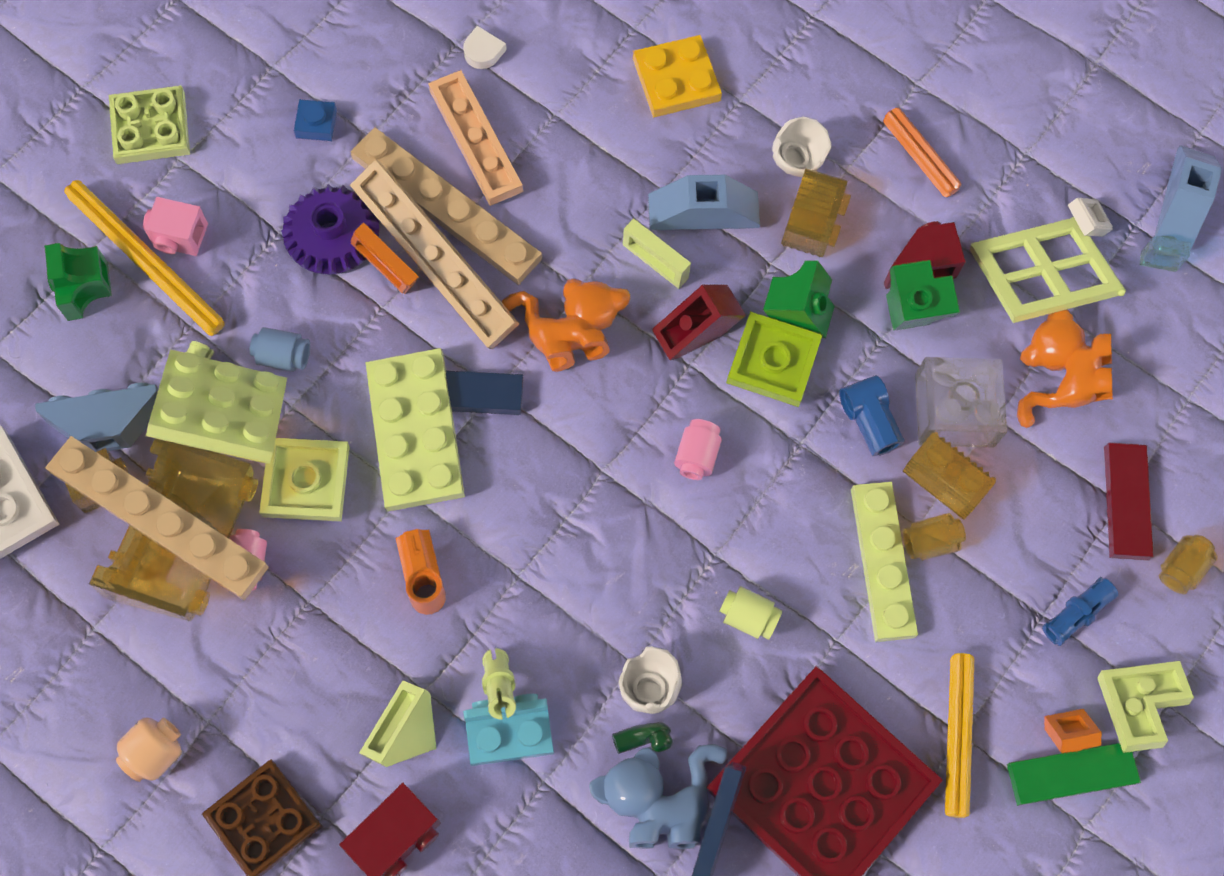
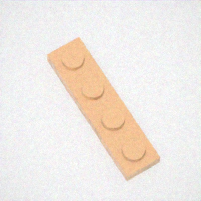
M459 70L428 83L429 91L489 206L522 193L523 185L463 72Z

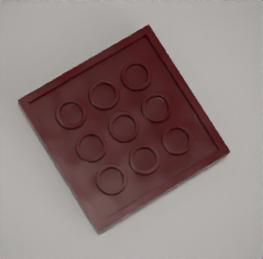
M818 666L814 667L729 762L730 764L735 762L746 766L732 815L797 876H862L943 781ZM725 767L706 787L714 798H716Z

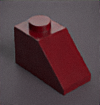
M933 221L918 227L892 266L930 260L934 278L953 276V279L957 278L966 261L955 222L941 224V222ZM890 270L884 281L885 289H890L891 287Z
M702 284L660 321L652 331L669 360H675L720 338L743 319L746 314L728 285Z

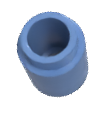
M263 327L259 334L255 333L252 336L250 355L255 357L256 365L294 372L296 369L304 370L309 360L310 340L303 339L301 334Z

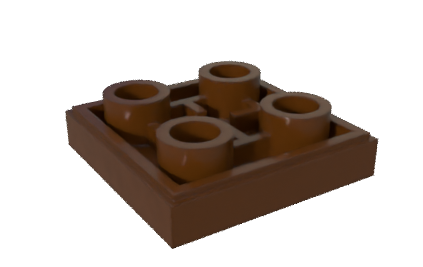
M272 759L268 760L201 813L246 876L264 875L323 827Z

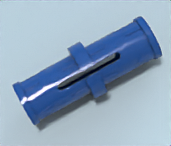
M1098 578L1084 593L1078 597H1071L1066 602V607L1042 626L1044 634L1052 643L1061 646L1082 626L1092 624L1095 621V615L1119 596L1118 590L1108 579Z

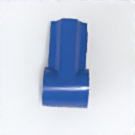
M879 376L869 377L839 390L841 405L848 418L856 421L872 456L887 454L903 445L905 440L889 409L888 391Z

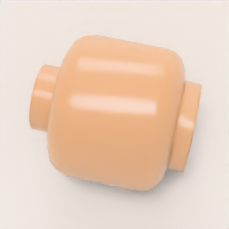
M143 718L118 741L117 752L119 756L116 758V762L135 781L140 782L143 779L154 781L181 756L182 750L177 740L181 733L165 718H162L159 722L151 718Z

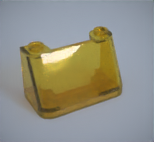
M155 438L149 451L152 454L158 455L155 461L154 469L148 468L145 474L149 480L147 486L229 539L245 501L250 502L253 499L258 486V479L253 478L254 471L251 464L217 452ZM129 525L118 551L111 550L108 556L113 564L109 567L97 565L89 582V585L104 598L191 621L195 615L202 616L210 599V592H207V589L212 579Z

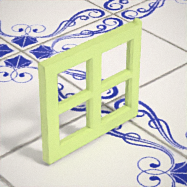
M1074 217L974 242L970 245L971 253L1013 323L1117 296H1124L1126 292L1092 238L1084 236ZM1070 234L1083 254L1052 262L1040 242ZM1024 246L1035 266L1004 274L992 254ZM1089 263L1102 284L1071 292L1058 271ZM1042 275L1054 296L1022 304L1010 283Z

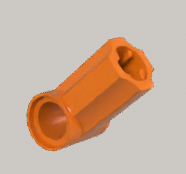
M414 529L406 531L401 536L396 537L406 583V592L412 607L418 613L424 615L434 614L444 606L446 592L441 580L430 530ZM424 585L436 587L435 593L428 598L416 596L417 590Z

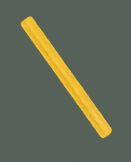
M74 180L70 185L66 186L64 192L68 199L208 335L214 336L223 329L225 323L222 317L81 181Z

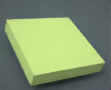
M182 85L109 95L113 158L116 164L190 155L185 92Z

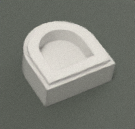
M476 26L463 45L465 60L470 66L477 69L490 68L505 53L506 43Z

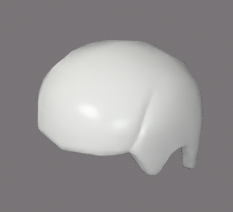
M805 116L794 118L786 122L777 133L772 146L773 159L776 165L785 173L804 177L815 173L823 165L831 150V141L827 129L817 120Z
M653 646L646 647L643 653L635 658H628L619 678L622 699L633 710L642 713L656 714L669 708L676 701L682 687L678 661L668 650Z

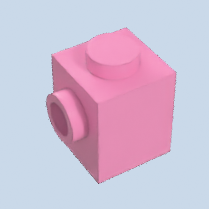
M156 197L152 209L147 210L143 221L144 230L153 246L166 254L180 252L197 256L208 226L200 206Z

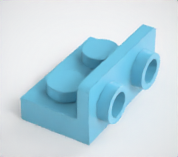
M537 694L515 696L516 710L514 714L507 718L505 707L501 708L503 719L500 720L490 715L488 700L472 703V709L464 710L471 766L554 754L547 699H538Z

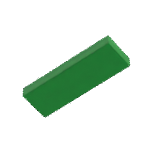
M1120 743L1006 764L1017 806L1141 783L1133 752L1123 753Z

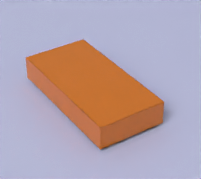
M364 222L354 231L351 244L402 294H406L414 286L419 276Z

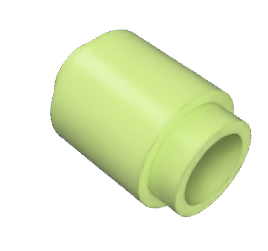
M742 586L739 587L737 593L731 590L728 591L719 611L726 615L723 623L756 639L762 636L768 640L771 638L782 614V610L774 607L775 602Z

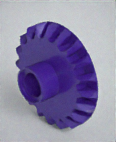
M327 184L326 188L323 189L313 187L312 191L305 196L300 194L298 201L294 205H289V212L287 216L283 217V230L281 232L286 250L297 264L314 273L330 275L352 270L366 260L351 244L354 231L363 222L378 237L380 226L378 218L355 191L348 190L344 185L336 188ZM328 222H336V224L332 227H322L324 224Z

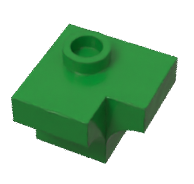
M61 243L44 245L48 283L52 292H55L56 306L67 321L83 319L84 310L89 303L99 298L112 296L108 262L97 246L76 249L63 246Z
M930 260L894 265L890 268L891 287L890 291L886 294L893 331L927 326L939 319L956 316L960 313L953 276L934 278Z
M804 261L802 267L796 273L787 277L772 278L763 311L769 318L823 335L822 338L826 339L835 307L828 297L832 279L819 261Z

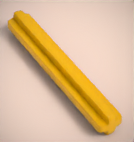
M955 653L950 658L945 814L953 818H966L970 814L975 658L967 653Z

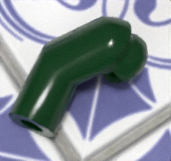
M663 722L636 725L612 734L613 743L618 754L650 743L653 751L663 752L673 744V739L670 736L671 729Z

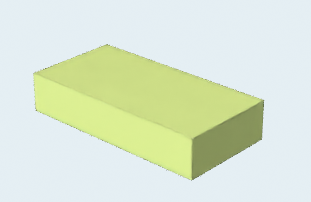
M634 218L625 226L623 246L680 289L689 279L691 262Z

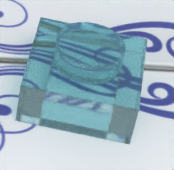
M1153 236L1141 251L1139 265L1176 272L1190 257L1191 243L1179 241L1172 236Z

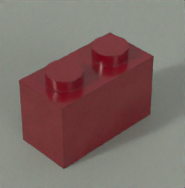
M402 782L339 846L367 876H399L408 866L404 860L416 848L420 853L424 851L439 836L435 829L441 822Z

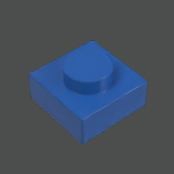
M299 99L294 126L296 138L332 141L337 114L335 102Z

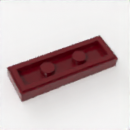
M1108 443L1104 446L1109 558L1149 561L1153 558L1147 445Z

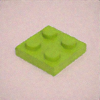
M750 311L726 383L799 407L823 335Z

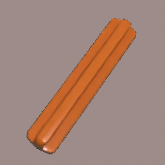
M896 107L889 111L883 120L887 128L944 197L948 198L955 194L961 186L959 179L900 108Z

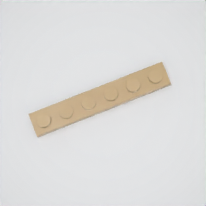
M374 127L350 151L352 159L365 169L375 159L382 162L430 219L517 285L541 262L542 253L377 128Z
M375 159L350 184L351 188L487 348L494 349L520 324L382 162Z
M72 436L69 437L45 467L51 474L243 601H245L269 568L264 561Z

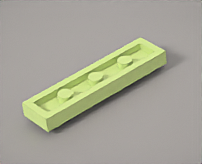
M892 482L853 485L851 495L875 642L914 639L918 636Z

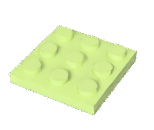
M170 349L148 423L146 436L270 464L287 378L271 372L253 370L230 362H221L196 356L193 353Z

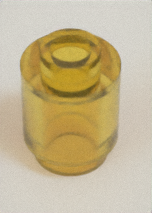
M950 513L912 522L911 527L903 529V540L910 558H920L924 561L960 551L961 542L966 540V534L961 520L954 519Z
M1184 535L1161 564L1162 571L1159 574V579L1166 587L1179 594L1185 595L1189 590L1196 589L1218 560V556L1214 551L1215 546L1201 535Z

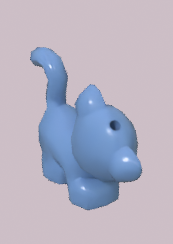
M716 744L699 745L688 758L692 785L674 795L665 796L663 795L664 784L663 777L659 772L660 762L658 756L651 747L642 748L633 758H627L612 767L607 775L599 776L592 780L589 785L590 793L595 800L601 804L608 805L619 816L635 817L639 820V823H636L629 833L630 848H654L659 834H668L669 848L693 849L696 843H700L701 824L706 819L709 809L708 789L706 788L708 786V777L704 764L707 760L724 763L728 760L729 753L726 748Z

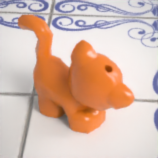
M574 278L569 279L563 288V295L566 299L564 308L567 316L560 319L540 318L538 298L525 291L508 295L502 300V303L509 311L520 305L525 307V321L529 328L530 340L545 355L552 371L559 372L574 366V350H582L590 361L601 359L610 353L607 339L601 330L611 327L617 313L629 304L630 293L627 289L612 288L598 281L583 282Z
M1068 309L1049 314L1047 320L1036 329L1031 344L1021 352L1020 360L1028 366H1043L1051 371L1066 369V374L1056 393L1030 392L1018 402L1016 416L1020 425L1025 428H1029L1035 423L1032 408L1036 405L1047 408H1077L1096 401L1113 400L1112 368H1101V366L1112 364L1111 334L1097 335L1090 347L1086 345L1084 329L1073 320V315Z

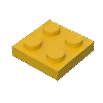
M701 35L633 51V61L653 118L721 101L722 92Z

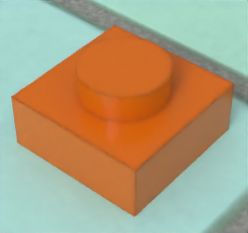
M1084 709L1044 716V730L1061 754L1101 746L1102 732Z

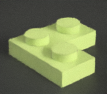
M1180 661L1102 670L1097 677L1123 753L1164 748L1168 738L1157 709L1189 705L1194 698Z

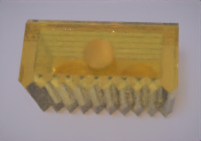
M805 168L781 244L789 246L791 249L802 250L804 253L817 255L818 257L824 256L827 245L835 247L841 226L835 224L837 214L845 216L851 198L850 194L844 193L848 181Z
M933 432L902 471L963 520L967 518L996 483L995 477H990L989 472H983V467H977L976 462H970V457H964V453L958 452L957 447H951V442H945V438L939 437L938 432Z

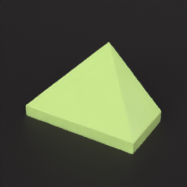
M403 680L359 752L385 767L437 749L431 694L425 689Z

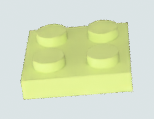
M276 438L270 464L265 463L260 515L263 518L342 522L350 449L348 442Z

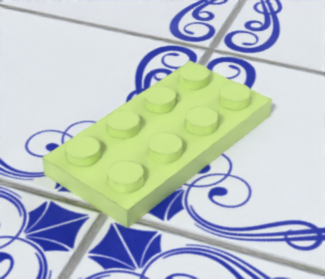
M432 349L365 362L385 509L389 512L464 498L465 493L442 349Z

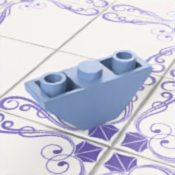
M1181 145L1178 147L1154 240L1188 251L1192 248L1215 199L1222 167L1215 156Z
M687 175L648 194L649 230L760 228L758 192L727 175Z
M134 383L129 385L128 389L116 391L97 389L90 391L85 396L73 398L70 396H55L50 398L48 402L36 403L35 409L51 427L67 438L70 436L74 437L97 453L130 448L148 427L158 387L155 384Z

